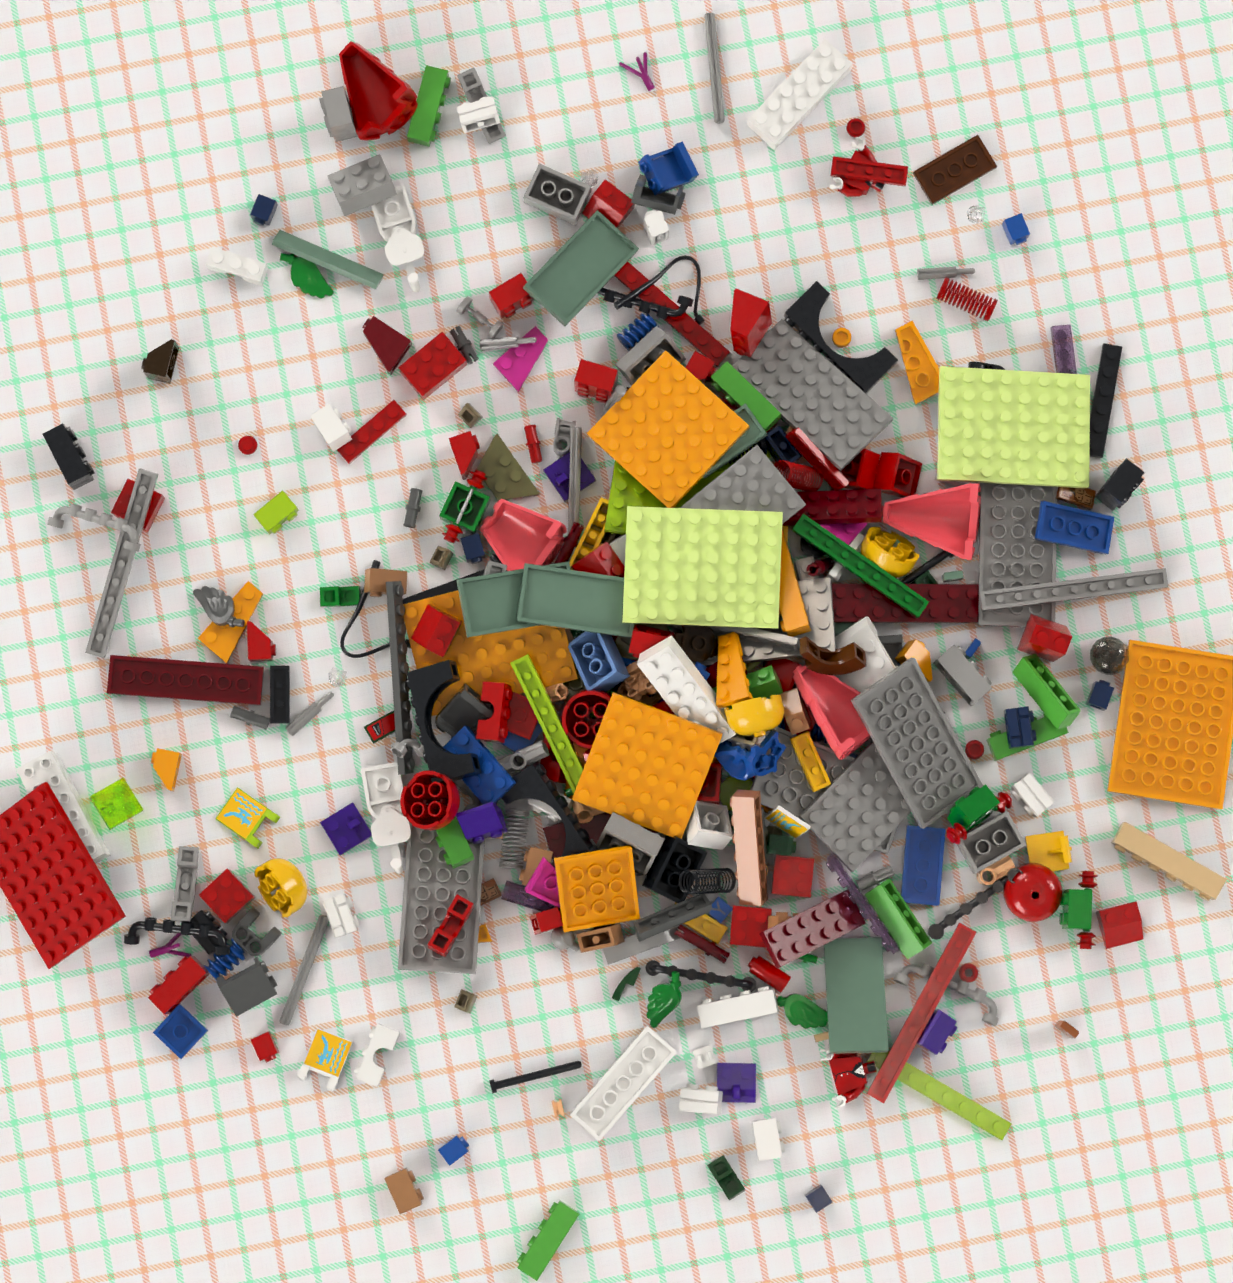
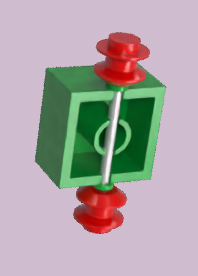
M476 469L474 472L470 471L472 478L467 479L470 487L456 481L454 482L439 515L441 520L450 523L445 525L448 530L446 533H442V535L445 536L444 540L453 544L455 541L459 542L457 536L458 534H463L461 529L476 534L491 501L490 496L476 491L477 489L484 488L482 485L483 480H488L485 477V473Z
M985 784L981 788L975 787L966 798L964 796L959 798L949 810L951 813L947 817L954 829L951 827L947 828V838L949 841L960 844L961 839H967V832L988 818L993 811L1004 813L1005 808L1010 809L1012 807L1011 797L1003 792H999L998 797H996Z
M1082 871V875H1078L1082 877V882L1078 883V885L1085 889L1064 890L1060 904L1063 905V913H1060L1059 924L1062 925V929L1083 930L1084 932L1076 935L1080 938V942L1076 943V945H1080V949H1092V946H1096V944L1092 943V938L1096 937V935L1090 933L1089 930L1091 929L1093 891L1090 888L1098 885L1094 883V878L1098 877V875H1094V871Z

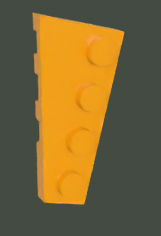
M910 321L897 328L895 332L913 401L917 405L939 393V368L914 322Z
M248 581L233 597L235 609L233 617L243 619L245 621L244 627L235 626L233 628L229 627V624L218 626L212 621L198 637L203 644L226 664L230 660L231 654L247 627V621L253 615L263 593Z
M735 632L718 636L716 706L720 709L753 699L752 694L749 692V679L746 678L745 674L746 665L742 660L743 652L740 638Z

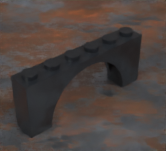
M816 281L785 312L784 317L786 319L784 321L792 328L795 327L799 331L798 334L811 342L817 351L822 353L826 359L867 394L897 364L898 359L886 347L872 356L858 359L844 357L834 352L823 340L819 328L820 310L828 300L830 293Z
M446 660L407 672L408 678L406 682L408 688L411 689V704L416 711L415 721L420 729L419 739L424 746L425 752L423 756L429 770L442 773L453 782L481 774L477 754H453L438 742L432 729V710L438 696L449 685L460 680L456 662ZM431 778L432 782H443L441 778Z
M538 761L532 763L512 777L516 784L502 797L506 805L519 799H536L551 806L560 816L566 833L565 847L561 857L599 850L589 840L588 832L579 825V819L574 812L571 813L567 800L560 796L555 782L548 778L546 775L547 771L542 764H539Z

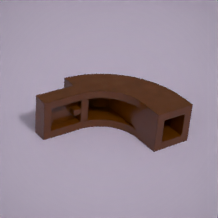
M806 636L799 639V652L805 658L806 667L814 672L825 675H843L866 667L865 651L855 642L835 649V651H830L817 646Z

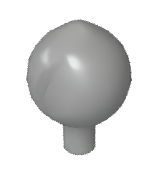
M562 926L552 931L551 941L556 948L560 950L572 948L576 952L580 949L579 944L574 941L573 931L564 932Z

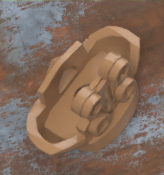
M638 660L628 665L626 669L630 676L621 682L616 693L646 705L657 704L662 697L638 667ZM650 694H655L653 698L648 697Z

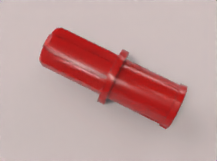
M536 425L525 426L526 447L529 449L531 462L540 463L542 462L539 446L541 442L538 441Z

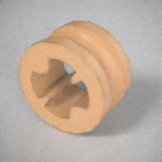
M559 1099L557 1102L552 1100L555 1118L560 1114L565 1116L562 1100Z

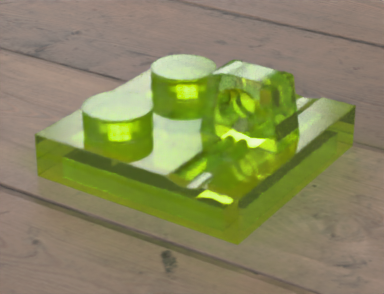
M124 777L90 796V800L109 830L143 812L142 806Z

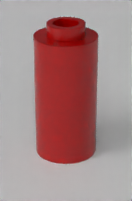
M753 956L748 964L750 968L748 972L780 993L791 979V976L779 968L776 969V966L761 956L757 958Z

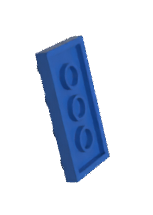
M1041 501L1035 539L1107 555L1109 554L1114 517Z
M464 726L443 746L453 754L473 753L478 755L481 774L462 780L483 805L491 802L496 804L516 784L515 780L485 745L476 739V735L468 726Z
M906 826L901 896L906 903L939 906L946 829L933 827L922 829L919 826Z

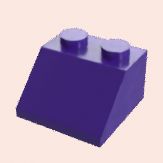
M493 802L459 812L456 815L466 839L473 844L482 843L484 839L489 837H501L502 833L508 832L502 810Z
M935 1009L917 1044L935 1055L939 1052L942 1054L947 1046L946 1039L948 1036L952 1037L957 1029V1026H955L957 1021L941 1010Z

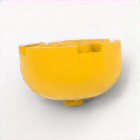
M881 527L869 528L861 543V554L895 578L908 574L919 558V554L914 551L915 546L908 539L892 530L891 533L881 531ZM896 540H899L901 542L898 543L897 547H893Z
M771 695L769 699L767 697H758L732 704V709L726 707L724 712L729 727L735 733L744 736L754 735L755 738L765 736L766 732L773 730L781 723L784 716V707L781 695Z
M275 858L268 860L255 869V877L260 882L258 886L259 892L274 912L278 910L282 913V917H289L304 905L307 899V885L303 874L294 864L285 859ZM280 887V889L276 891V894L272 896L270 892Z

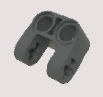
M254 907L244 915L233 929L232 938L250 955L260 956L279 938L282 932L273 927L262 940L249 929L260 915ZM240 929L246 931V937L243 940L237 938V932ZM254 942H258L261 945L258 953H254L251 950V945Z

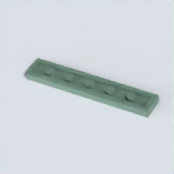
M279 230L272 242L273 246L373 289L378 287L384 276L380 272L282 230Z

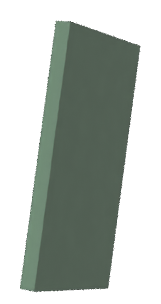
M597 210L524 285L523 289L563 326H566L634 256L639 248Z
M569 561L543 565L571 570ZM523 569L456 580L467 638L540 626L538 624L516 621Z
M528 563L524 564L517 622L632 638L634 623H622L623 577Z
M882 937L837 938L825 944L824 962L829 1054L888 1052Z

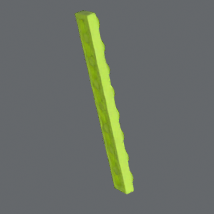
M529 654L510 664L574 794L583 771L582 763L568 735L565 734L562 722Z
M889 1052L871 1053L866 1062L874 1061L876 1067L880 1069ZM907 1062L897 1079L1000 1140H1003L1012 1124Z

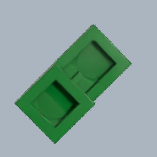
M320 587V607L357 606L361 596V587Z

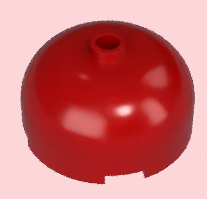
M583 690L573 695L565 705L562 713V726L565 734L576 745L591 749L611 698L609 694L601 690ZM593 712L596 718H592L590 713Z
M427 770L416 773L407 786H404L401 793L400 805L403 815L406 816L413 826L420 829L438 830L447 826L457 815L460 805L459 791L455 783L446 775L435 771ZM431 778H441L443 782H432Z
M1026 863L1017 867L1023 874L1018 872L1014 876L1012 881L1015 883H1011L1007 879L1003 889L1004 900L1009 910L1018 918L1029 922L1042 921L1052 916L1059 908L1062 900V886L1057 875L1050 868L1039 863ZM1033 892L1039 893L1035 898H1032Z

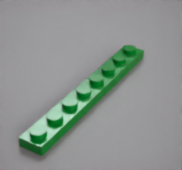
M805 514L801 515L792 528V531L916 618L920 617L929 603L928 600Z

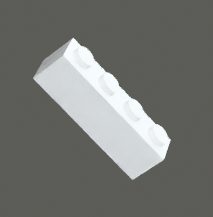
M769 986L757 988L758 992L752 994L750 990L738 992V997L732 998L731 994L720 996L719 1001L713 1002L712 998L701 1000V1004L697 1005L701 1028L779 1012L774 989H769Z

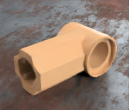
M563 683L545 687L553 706L556 702L566 699V696L569 694L568 687L564 686Z
M576 801L572 804L579 823H588L592 820L593 816L605 813Z
M1008 855L977 873V880L982 885H991L1007 875L1010 869L1015 868V864ZM985 871L991 874V879L988 882L982 878Z

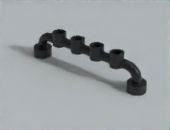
M602 288L598 292V294L604 296L603 300L614 303L615 299L620 300L626 295L606 288ZM679 295L677 303L681 305L676 310L638 298L632 299L623 306L632 308L635 305L639 307L638 311L649 314L650 310L657 312V317L667 319L668 316L679 317L683 315L688 306L692 307L694 299Z
M1018 868L1010 869L1007 876L1000 881H995L984 892H978L970 902L961 904L959 910L953 914H947L942 922L932 924L928 929V935L935 940L942 938L945 928L955 925L959 918L970 914L972 909L980 903H986L988 898L996 892L1003 891L1007 879L1011 883H1015L1012 881L1014 876L1018 872L1021 874L1023 872Z
M147 917L145 921H138L132 924L128 934L124 935V943L130 945L139 944L140 935L136 934L138 929L163 931L164 933H181L182 935H199L200 937H215L218 939L219 944L215 945L214 953L217 955L230 954L231 946L227 945L224 934L218 930L211 929V924L206 923L200 924L198 928L193 927V922H181L180 926L175 925V921L170 919L163 920V923H157V918Z
M655 960L649 961L645 967L646 972L651 976L662 973L672 977V972L677 971L680 977H686L688 980H703L709 984L720 983L725 984L727 987L738 986L743 991L750 990V992L756 988V981L752 977L737 979L732 975L726 977L716 975L713 972L702 973L697 972L695 969H679L674 965L669 967L662 966Z

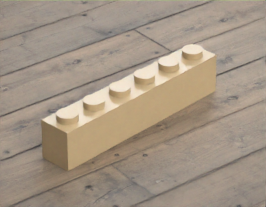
M1127 822L1121 824L1111 842L1115 845L1114 848L1116 850L1132 854V859L1140 863L1142 861L1148 863V868L1151 870L1164 872L1167 879L1173 882L1176 880L1183 883V888L1191 892L1193 889L1200 893L1199 896L1207 901L1210 899L1216 900L1227 880Z

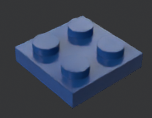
M179 1004L153 1033L182 1059L209 1030Z

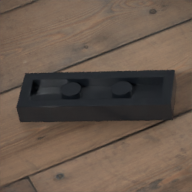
M270 666V724H290V666Z

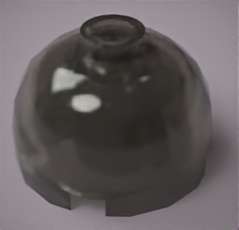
M1103 637L1092 645L1090 660L1098 672L1105 675H1115L1120 673L1128 663L1129 651L1120 639Z

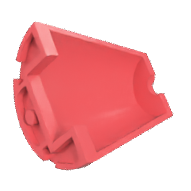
M502 498L497 501L493 506V515L487 516L483 520L480 531L501 563L507 565L506 570L524 569L525 563L541 566L551 564L564 544L563 533L567 532L566 526L557 520Z

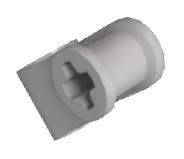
M557 418L553 448L558 456H564L570 452L571 428L576 426V421L568 422ZM564 442L567 444V448L560 450L557 448V444Z

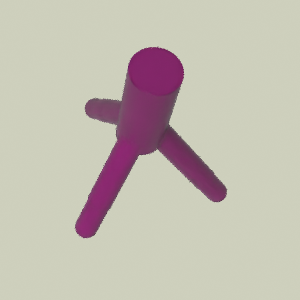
M646 52L643 53V65L640 58L636 57L641 73L622 62L619 63L621 67L641 77L648 91L655 88L648 75Z
M177 933L165 946L149 950L151 958L166 953L186 957L192 955L172 950L180 947L179 943H173L182 935L181 933Z

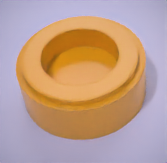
M838 328L832 335V341L837 347H846L851 341V333L846 328Z

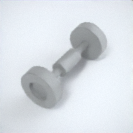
M467 296L457 308V312L462 315L468 310L476 320L492 328L488 336L492 339L495 338L503 328L504 323L499 320L495 325L487 321L488 318L479 311L475 312L469 307L472 299Z

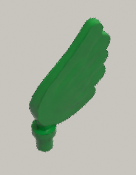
M281 253L280 261L289 262L292 265L291 280L293 285L300 287L303 293H308L313 297L317 296L320 299L324 298L325 295L332 296L334 294L315 263L301 257H295L292 253L290 255Z
M677 971L672 972L670 984L663 983L653 987V994L648 997L647 1018L651 1020L650 1025L653 1028L657 1027L681 1002L682 995L679 989L681 981Z
M794 993L788 997L782 998V996H778L776 998L778 1006L784 1007L786 1017L794 1026L800 1025L808 1029L810 1027L817 1028L818 1026L825 1027L827 1025V1011L805 996Z

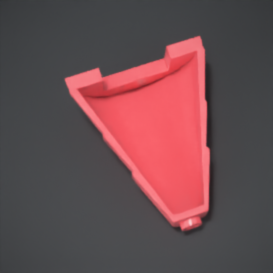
M969 483L885 502L884 506L882 505L883 522L911 537L915 536L959 558L972 560L975 551L973 544L977 542L981 496L978 495V492L981 491L980 484Z
M800 664L793 671L794 682L806 707L810 708L817 725L821 728L828 744L839 760L849 756L870 738L867 729L851 702L854 697L860 694L859 691L841 682L834 675L820 674L808 669L806 664L804 666Z

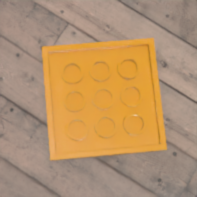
M631 845L554 858L564 932L640 919Z

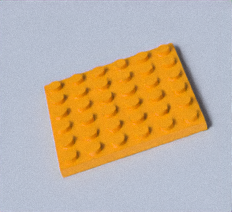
M665 350L626 391L620 401L616 402L586 434L666 508H674L750 426Z
M613 692L572 800L611 815L614 812L635 824L670 837L676 836L682 839L723 733Z

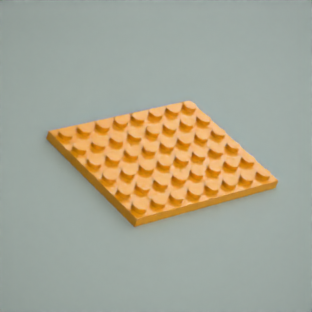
M458 590L403 604L405 607L403 619L416 668L420 669L446 660L455 661L460 680L449 685L438 696L432 710V716L438 715L464 684H467L480 696L482 694L483 681L506 683L511 686L513 692L518 694L524 693L510 663L529 654L544 687L578 679L575 663L568 648L569 641L565 628L540 625L467 638ZM428 604L463 621L444 657L425 649L411 639Z
M1129 640L1107 792L1222 810L1233 738V656Z

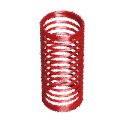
M946 277L936 299L942 301L946 295L944 302L946 303L950 297L948 304H951L954 298L952 306L958 300L956 308L959 307L962 301L960 310L965 305L964 312L970 304L968 313H970L974 306L972 315H974L978 307L976 317L982 309L979 318H982L987 308L983 320L988 322L998 300L995 298L992 302L993 298L991 297L988 301L989 296L987 295L984 299L985 294H982L980 298L981 292L977 294V290L972 295L973 288L969 291V287H967L964 291L965 285L961 288V283L956 288L957 281L953 285V280L949 283L950 279Z
M780 460L774 464L779 472L783 473L784 478L786 472V480L792 488L804 491H817L822 485L823 477L813 467Z

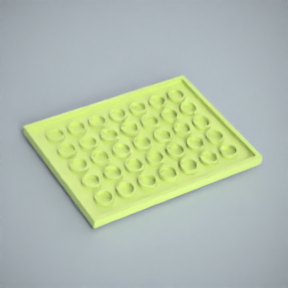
M939 367L937 480L1071 488L1089 487L1090 375Z
M627 506L622 623L778 629L783 512Z

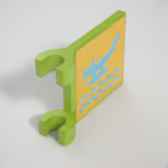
M237 787L215 819L259 849L263 842L254 837L255 832L266 817L277 823L280 816Z

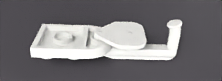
M405 185L395 187L397 195L371 206L379 233L387 242L384 250L388 262L394 266L404 264L408 275V282H410L412 290L418 292L420 290L419 276L415 272L413 261L423 257L424 247L421 238L415 235L416 221Z
M393 762L362 768L361 775L367 808L371 816L376 819L371 825L373 841L380 847L390 845L392 855L391 867L397 874H400L403 871L399 843L409 840L411 829L408 819L402 815L400 799L403 782L401 775H398V764Z

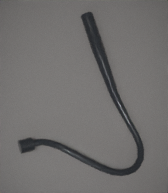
M684 255L675 258L651 280L616 301L614 307L618 310L632 299H635L655 284L676 262L686 259L692 261L697 270V289L693 312L694 320L701 325L705 320L697 313L701 286L699 264L691 256Z
M373 560L371 568L379 569L381 562ZM364 588L355 612L340 640V647L343 653L352 658L365 657L390 647V643H387L361 654H351L344 647L345 636L359 615L369 594L364 593ZM406 639L405 643L411 649L409 639Z

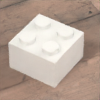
M696 801L685 829L688 845L723 850L733 838L727 806Z

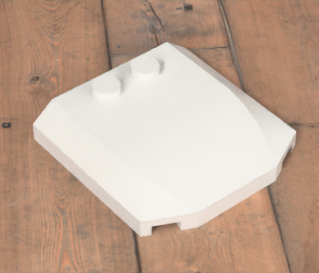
M864 617L835 637L836 649L855 642L865 651L866 667L849 674L834 675L841 682L860 693L898 667L894 665L879 640L878 632L869 617Z

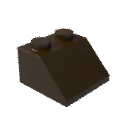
M172 339L149 352L147 358L143 359L141 369H143L148 379L171 384L179 352V346L176 341Z

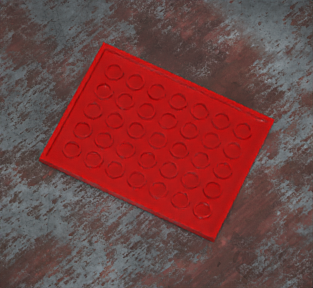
M48 782L39 785L0 815V887L47 968L51 969L125 918L126 915Z

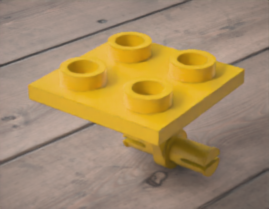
M1064 831L1025 836L1029 863L1045 865L1052 871L1070 869L1069 863L1072 862L1070 851H1072V847H1069L1068 835L1064 836Z

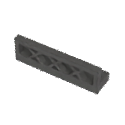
M699 894L634 921L637 939L639 942L707 914L710 910H713L712 905L705 894Z

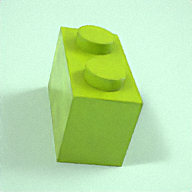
M282 490L253 515L270 535L272 532L275 534L281 530L282 524L288 520L290 522L298 515L296 512L299 510Z

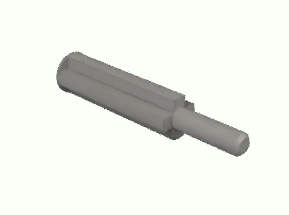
M956 266L917 269L918 280L955 278L960 274H974L975 269H956Z
M518 336L481 339L480 349L485 351L515 348L520 346V344L536 343L537 339L536 337L519 338Z
M623 385L616 386L604 406L605 411L601 418L624 396L626 388Z
M329 692L317 704L313 702L285 727L288 733L292 736L295 735L322 711L321 707L334 694Z

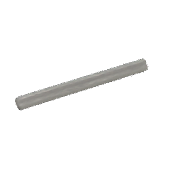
M706 13L705 27L714 122L723 123L725 117L715 14Z
M581 427L571 428L568 534L573 522L579 523Z
M320 915L279 1020L281 1024L289 1025L328 925L329 919L327 916Z

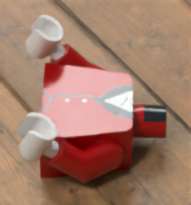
M856 137L859 144L851 143V146L858 149V151L855 150L851 159L877 162L872 152L865 145V140ZM836 177L832 178L836 185L832 184L829 187L837 189L847 197H860L867 195L870 187L881 192L885 184Z
M829 1049L820 1050V1052H826L827 1054L826 1058H821V1060L829 1061L838 1096L833 1097L832 1101L838 1099L840 1102L839 1106L835 1108L843 1107L845 1103L856 1099L865 1090L866 1083H868L867 1074L877 1072L875 1062L863 1063L861 1055L858 1056L857 1053L829 1054Z

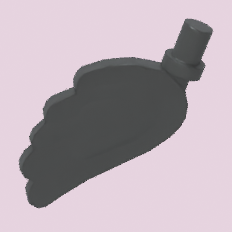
M203 586L201 590L195 589L193 591V595L216 625L224 626L229 624V627L233 628L235 626L244 627L245 621L243 619L233 617L235 611L234 601L231 596H226L223 590Z

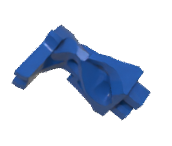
M772 731L759 746L754 744L751 747V751H748L747 748L742 749L740 746H732V743L726 740L718 745L714 757H716L732 778L746 781L755 775L764 776L770 772L775 773L777 771V761L786 749V746L779 743V733ZM771 748V753L767 755L768 749Z

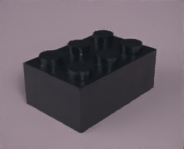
M62 423L43 433L67 484L73 490L94 480L92 475L95 472L91 464L84 460L86 454L82 447L75 443L78 439L70 426L66 427Z
M1126 458L1112 473L1095 495V498L1112 511L1116 507L1120 509L1132 496V492L1143 482L1142 475L1145 472Z
M666 835L642 886L676 903L684 901L688 894L681 891L679 876L686 869H700L707 852L696 846L688 845V842L676 836L670 837ZM683 875L681 882H682V887H683V889H684V886H683L684 875ZM686 875L684 882H685V887H686L687 891H689L688 888H687V885H686V879H687V875ZM689 875V877H688V887H689V889H690V885H689L690 875Z

